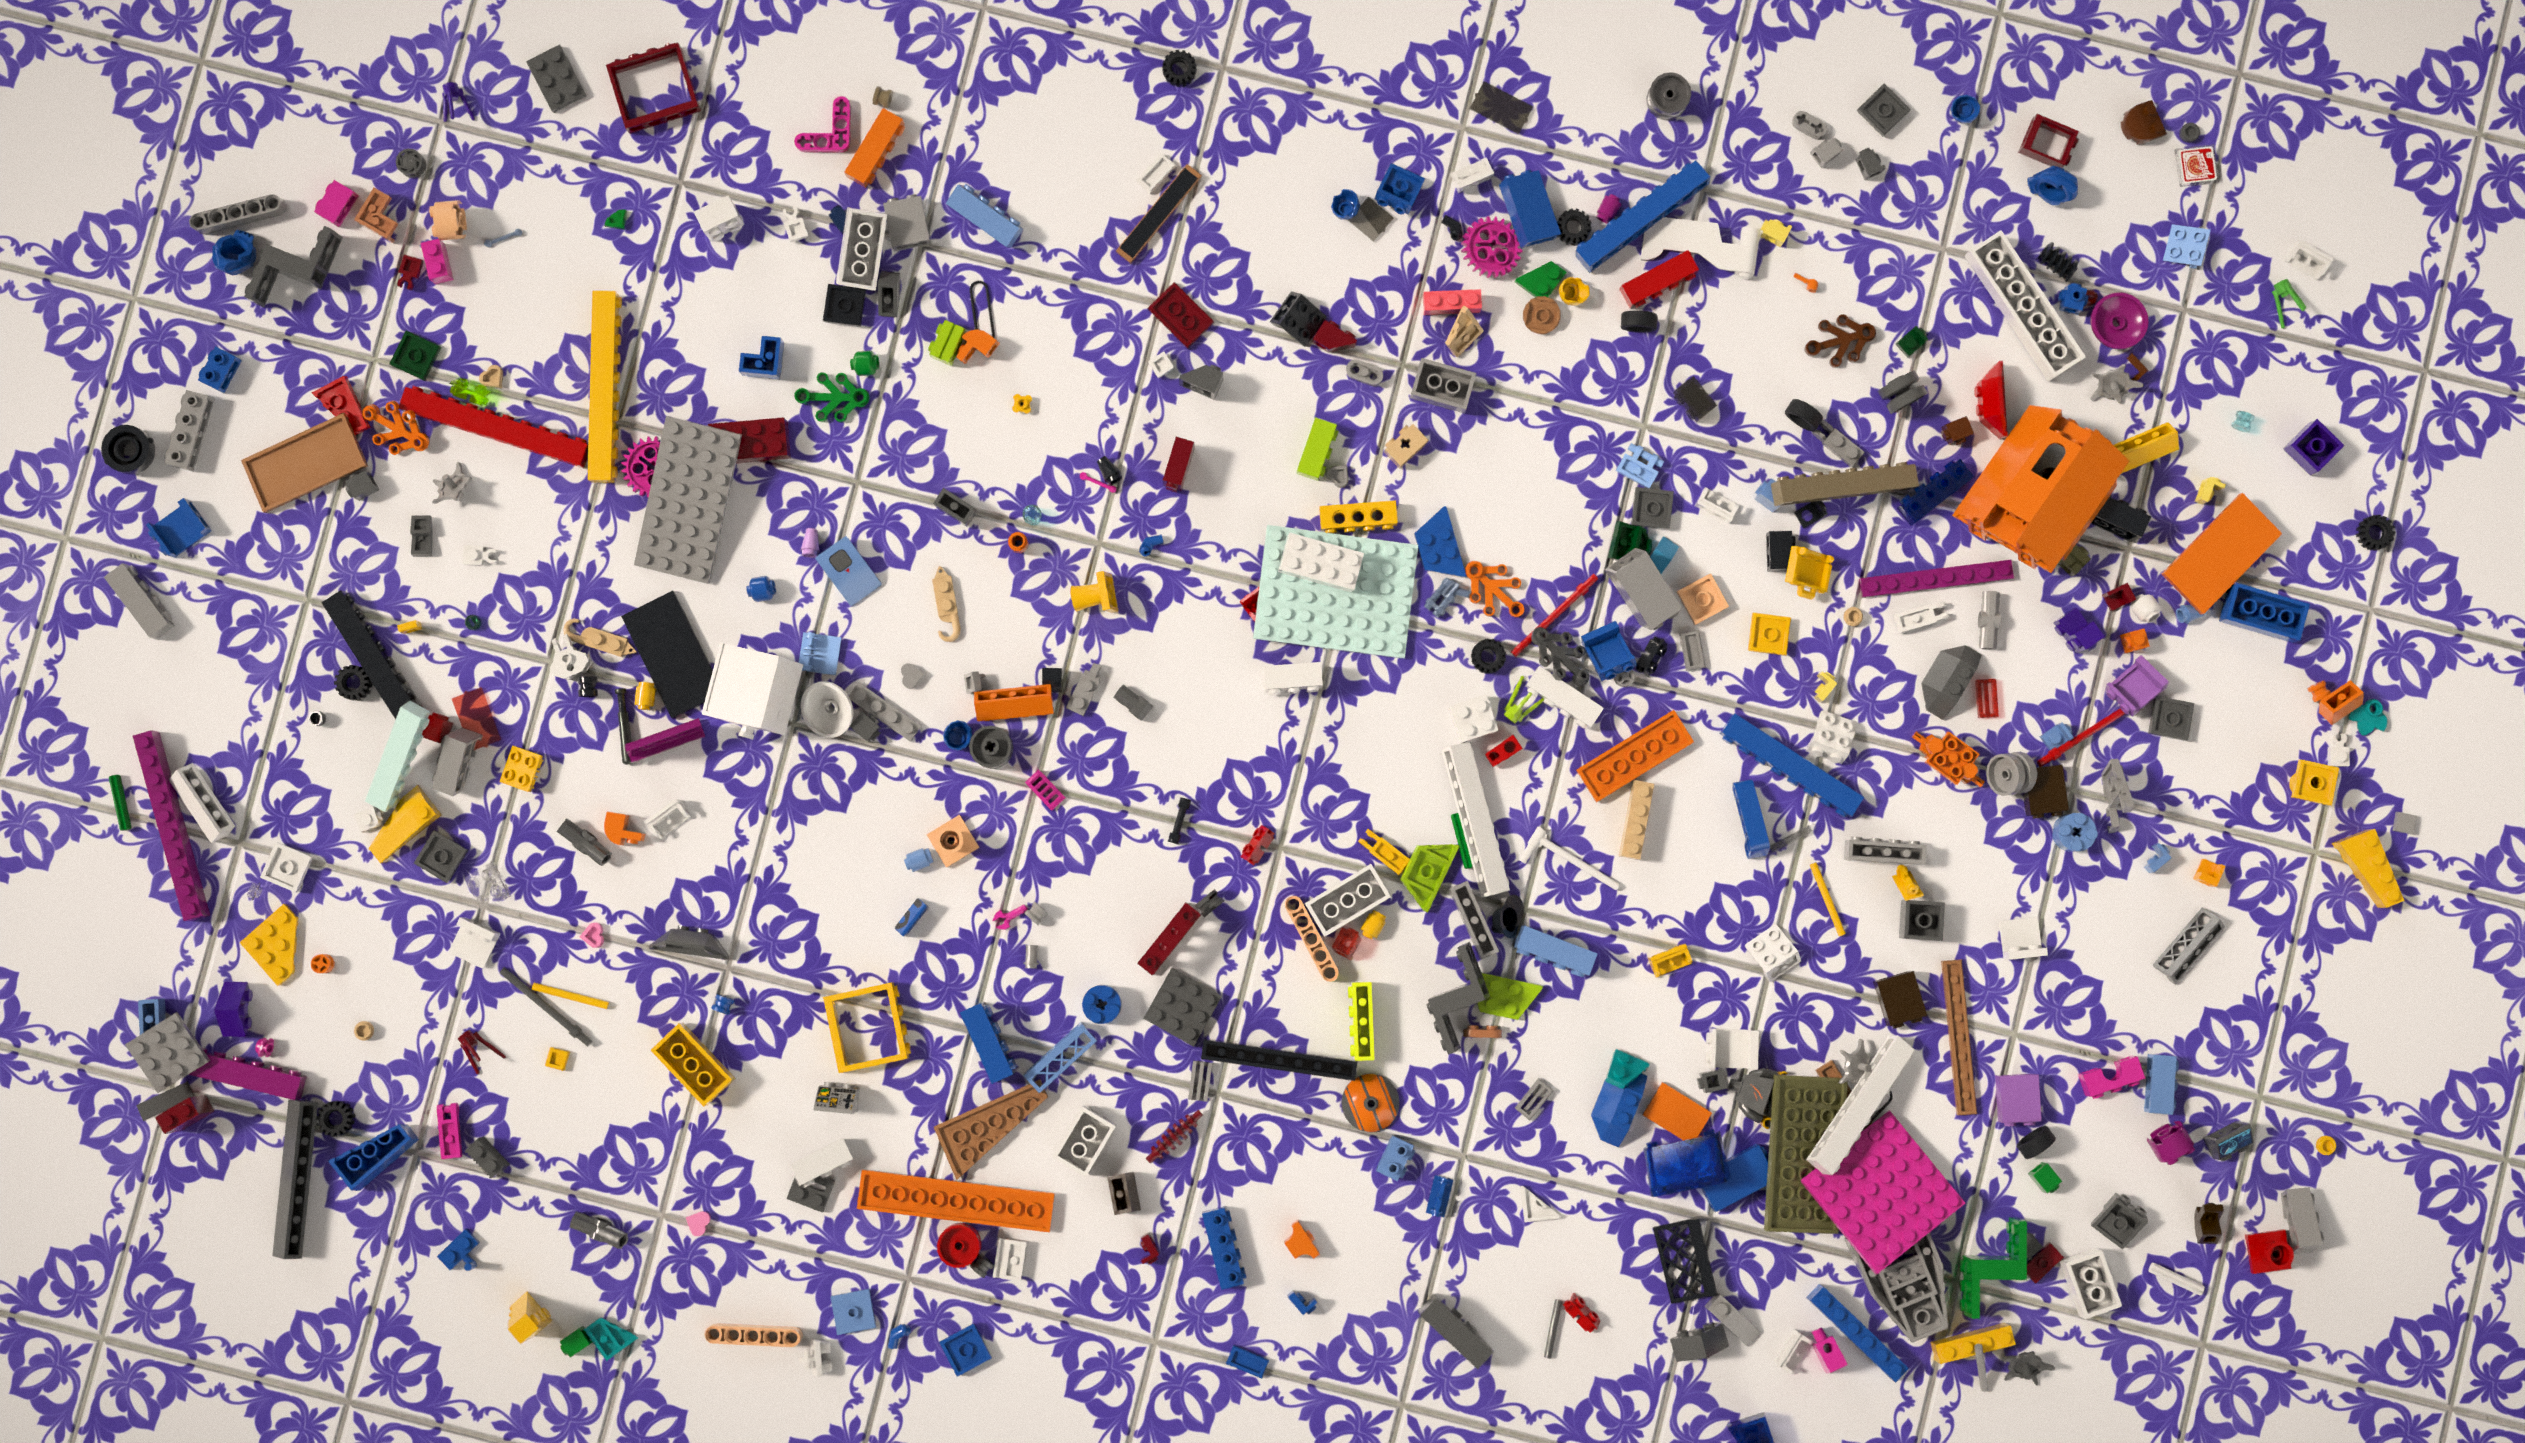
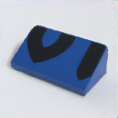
M917 898L895 926L898 933L902 936H907L929 908L928 905Z

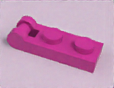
M451 1103L449 1106L444 1104L437 1105L441 1160L463 1157L458 1103ZM451 1113V1119L445 1120V1114Z

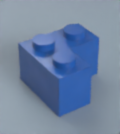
M762 336L760 354L741 353L739 373L742 376L780 379L784 350L782 338Z

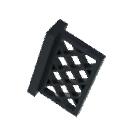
M1699 1216L1654 1226L1653 1231L1671 1304L1706 1296H1716L1717 1289ZM1688 1224L1690 1232L1686 1238L1676 1232L1679 1226ZM1667 1229L1672 1233L1667 1242L1659 1237L1658 1230ZM1674 1234L1684 1240L1679 1250L1669 1244ZM1686 1242L1694 1247L1691 1257L1681 1252ZM1667 1246L1677 1252L1672 1261L1664 1257L1663 1252ZM1678 1254L1689 1259L1684 1268L1673 1263ZM1691 1261L1698 1265L1699 1268L1695 1276L1686 1271ZM1672 1265L1681 1271L1676 1280L1668 1274V1270ZM1683 1273L1693 1278L1688 1288L1678 1282ZM1695 1280L1703 1285L1704 1292L1695 1293L1690 1290ZM1676 1284L1686 1290L1682 1297L1674 1298L1673 1289Z

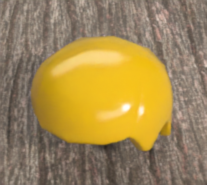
M1569 277L1562 281L1559 287V294L1565 304L1577 306L1588 299L1590 289L1589 285H1585L1581 278Z

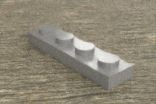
M859 682L849 695L851 701L910 742L922 727Z

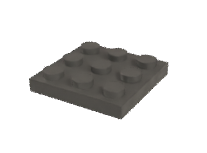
M1171 968L1143 1019L1194 1047L1222 996Z

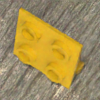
M512 746L500 782L531 792L536 781L534 777L538 778L535 774L536 772L540 773L537 768L540 769L544 761L542 760L543 756Z

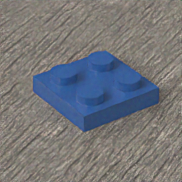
M975 1323L939 1341L957 1377L992 1358Z

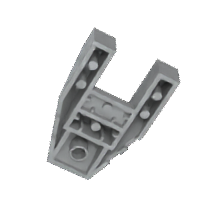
M1930 1233L1911 1247L1912 1256L1888 1265L1877 1275L1874 1274L1850 1242L1844 1238L1870 1295L1911 1343L1948 1328L1944 1293L1945 1283L1943 1280L1944 1268Z

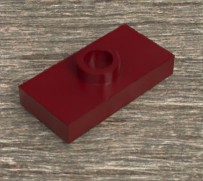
M2050 1242L2047 1243L2027 1262V1276L2036 1284L2064 1257Z

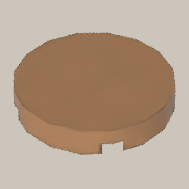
M1537 296L1531 299L1523 310L1525 326L1537 334H1547L1553 331L1561 319V311L1557 303L1546 296Z

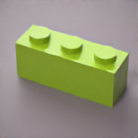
M1315 417L1296 474L1318 481L1319 477L1324 476L1326 466H1323L1325 459H1330L1333 450L1329 447L1332 441H1336L1339 433L1336 430L1337 424Z

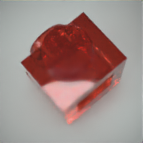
M1342 927L1332 945L1333 951L1352 961L1353 955L1362 940L1359 932L1352 928L1347 930ZM1348 941H1351L1350 945L1347 947L1346 943Z

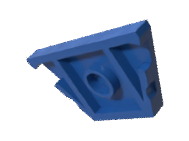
M1444 506L1414 533L1424 571L1464 578L1466 577L1465 569L1448 510Z

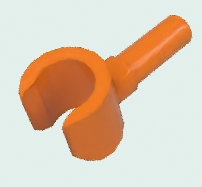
M1797 273L1794 274L1793 277L1808 284L1807 291L1813 293L1817 291V280L1804 278Z

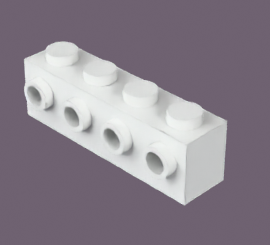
M1541 666L1537 667L1525 686L1528 688V693L1531 692L1535 697L1539 695L1544 699L1543 702L1551 708L1554 706L1559 708L1560 714L1566 718L1571 716L1577 720L1575 723L1583 729L1586 727L1591 728L1604 709L1567 683L1554 679L1553 674Z
M191 763L177 769L169 781L209 841L213 843L228 836L235 825L195 765Z

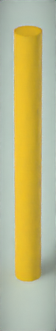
M1817 862L1810 864L1812 873L1838 936L1846 934L1818 864Z
M535 982L532 986L534 991L607 1009L609 1006L607 1001Z

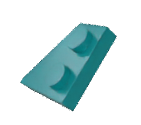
M1615 1049L1605 1082L1624 1089L1643 1071L1645 1072L1650 1063Z
M602 1317L584 1329L606 1361L638 1339L633 1333Z

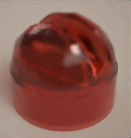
M2087 290L2086 295L2094 296L2088 298L2086 304L2091 306L2096 303L2098 295L2094 290Z

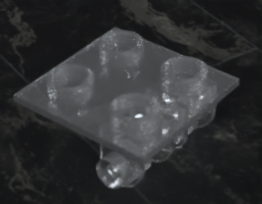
M492 861L464 878L482 912L501 900L511 897V890L508 889L506 884L504 885L506 881L501 880L503 875H500L498 866Z

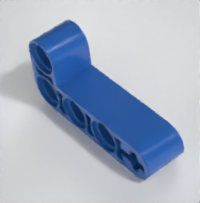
M1752 779L1732 783V788L1745 835L1744 847L1748 859L1767 856L1770 849L1769 838L1754 782Z

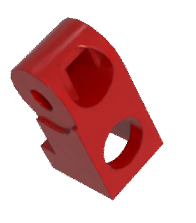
M1513 734L1487 752L1485 756L1492 767L1523 748Z

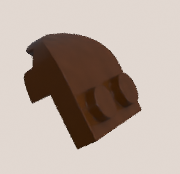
M2152 100L2138 104L2123 114L2124 118L2121 122L2122 132L2128 140L2132 139L2137 142L2136 145H2144L2167 134Z

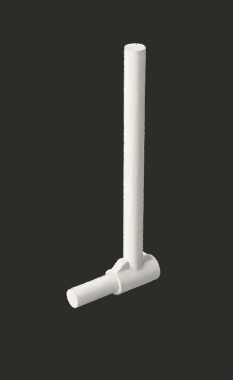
M1540 827L1536 828L1528 841V846L1519 861L1526 864L1534 849L1543 845L1614 890H1617L1620 885L1546 839V831Z

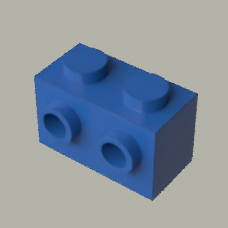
M215 346L214 350L210 351L205 367H202L199 372L198 381L225 394L242 360Z

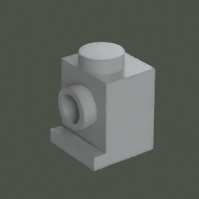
M1833 138L1829 142L1826 139L1814 147L1810 154L1822 168L1837 157L1843 149L1837 138Z

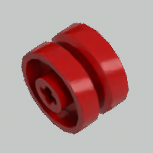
M964 1222L954 1223L948 1226L939 1236L937 1253L946 1265L953 1268H964L970 1265L979 1255L982 1247L981 1236L978 1230L970 1224ZM957 1242L962 1244L961 1249H958V1245H955Z

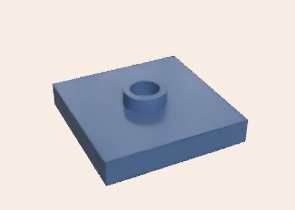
M870 1288L830 1296L837 1335L876 1328Z

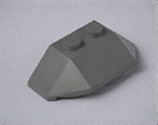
M1966 645L1939 652L1921 683L1925 707L1928 712L1944 720L1957 704L1975 674L1982 656L1980 653Z
M678 925L677 929H670L649 945V949L729 960V954L715 935L708 933V929L697 928V931H689V927Z

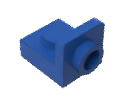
M1291 1291L1287 1295L1302 1315L1305 1313L1309 1315L1317 1308L1315 1304L1318 1302L1315 1298L1305 1305L1306 1299L1300 1292L1296 1294L1294 1291Z

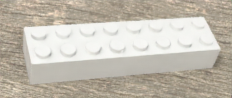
M2002 230L1964 255L2047 381H2050L2086 357Z

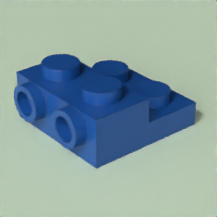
M1391 163L1376 192L1374 200H1377V203L1382 207L1390 206L1394 208L1395 212L1400 215H1409L1425 178Z

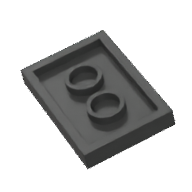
M560 44L526 61L553 113L587 96Z

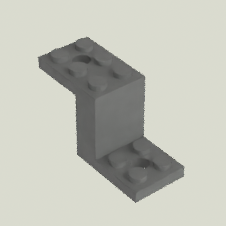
M324 226L323 230H320L318 233L317 244L310 252L309 261L266 244V247L260 253L258 266H255L253 269L252 280L245 288L244 297L264 308L279 273L321 290L343 237L331 228Z
M1470 942L1457 947L1459 951H1456L1459 961L1463 962L1465 966L1463 970L1464 976L1467 981L1470 980V983L1434 995L1428 999L1429 1003H1427L1430 1015L1433 1014L1435 1022H1433L1437 1033L1440 1032L1442 1040H1440L1442 1049L1447 1051L1448 1055L1455 1053L1461 1048L1448 1013L1486 1000L1490 996Z

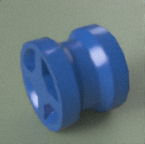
M716 994V1002L712 1005L711 1009L729 1015L731 1012L730 1006L734 1004L735 1000Z

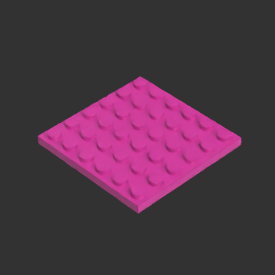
M1890 1110L1861 1132L1860 1138L1853 1143L1850 1153L1843 1158L1840 1168L1833 1175L1822 1174L1815 1168L1800 1180L1875 1275L1880 1273L1965 1204L1963 1199Z

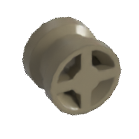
M877 86L873 95V105L877 106L880 104L888 109L892 101L893 91L890 89L883 90L882 87Z

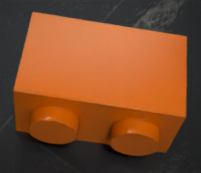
M2350 680L2320 701L2319 714L2333 725L2363 704L2364 692Z

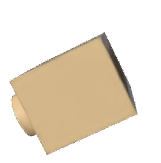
M1414 424L1410 427L1406 425L1400 430V436L1396 440L1392 438L1385 444L1387 448L1384 453L1399 469L1429 441ZM1402 442H1403V443L1408 442V443H1409L1408 448H1407V447H1404V448L1402 449V447H1401Z

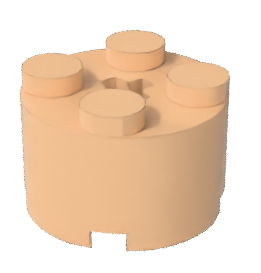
M460 200L435 202L434 206H430L429 212L434 222V226H432L433 237H438L440 240L464 239L466 235H463V230H467L466 214L464 208L460 209L459 204H462Z

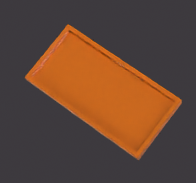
M2240 493L2161 574L2201 615L2205 614L2282 533L2243 493Z

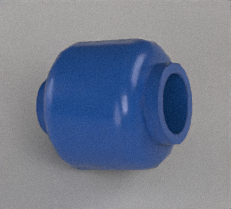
M768 576L752 578L749 585L746 586L747 595L752 597L755 602L771 600L774 594H776L774 580Z

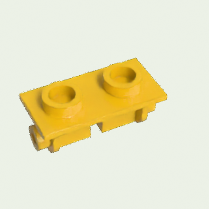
M1899 865L1896 870L1897 875H1893L1892 878L1904 900L1907 901L1924 896L1911 871H1908L1906 866Z

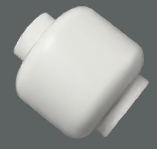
M2140 594L2134 600L2132 611L2141 622L2151 623L2160 616L2161 606L2153 595Z

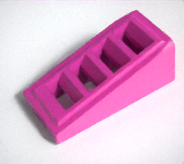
M1037 770L1025 782L1051 811L1065 799V796L1040 770ZM1041 777L1042 780L1034 787L1032 784ZM1046 782L1048 785L1039 792L1038 789ZM1052 788L1053 791L1044 798L1043 795ZM1057 794L1058 797L1050 804L1048 801Z

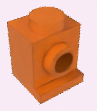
M2145 628L2119 635L2124 653L2150 647Z

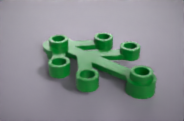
M824 372L817 375V381L824 385L831 393H809L807 389L799 388L794 394L795 400L799 404H807L809 401H831L822 410L816 412L815 416L819 422H825L828 415L842 401H847L849 403L842 410L835 413L837 422L843 423L846 421L847 415L854 408L864 407L870 400L869 393L863 388L856 389L844 373H838L836 381L838 384L844 385L851 394L842 393ZM822 375L826 376V380L823 382L819 380ZM840 376L845 377V380L843 382H839L838 379ZM801 394H806L805 400L800 399ZM859 395H863L862 401H857ZM820 413L825 414L823 419L818 418ZM840 413L844 414V418L841 420L837 418Z

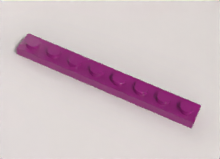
M2012 560L1866 577L1860 578L1859 582L1861 597L1864 598L2014 579Z

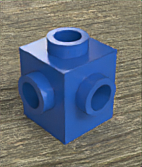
M2071 283L2064 289H2061L2058 298L2061 301L2059 311L2076 315L2082 312L2083 306H2086L2088 301L2087 289L2082 288V285Z

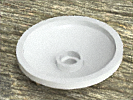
M821 681L814 683L805 690L801 699V713L805 723L814 733L825 738H834L842 735L849 729L853 720V706L849 696L841 687L832 682Z

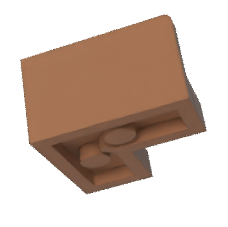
M373 187L354 220L361 226L393 243L395 240L391 236L398 223L383 215L392 198Z

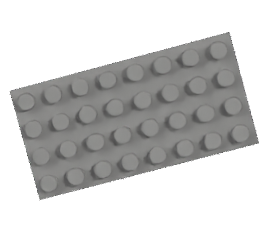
M666 416L634 561L635 566L706 584L710 583L742 434Z

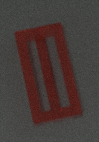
M1996 679L1975 680L1978 718L1999 717ZM1982 683H1983V690H1984L1985 714H1983L1982 688H1981V684H1982ZM1988 683H1991L1993 713H1990Z

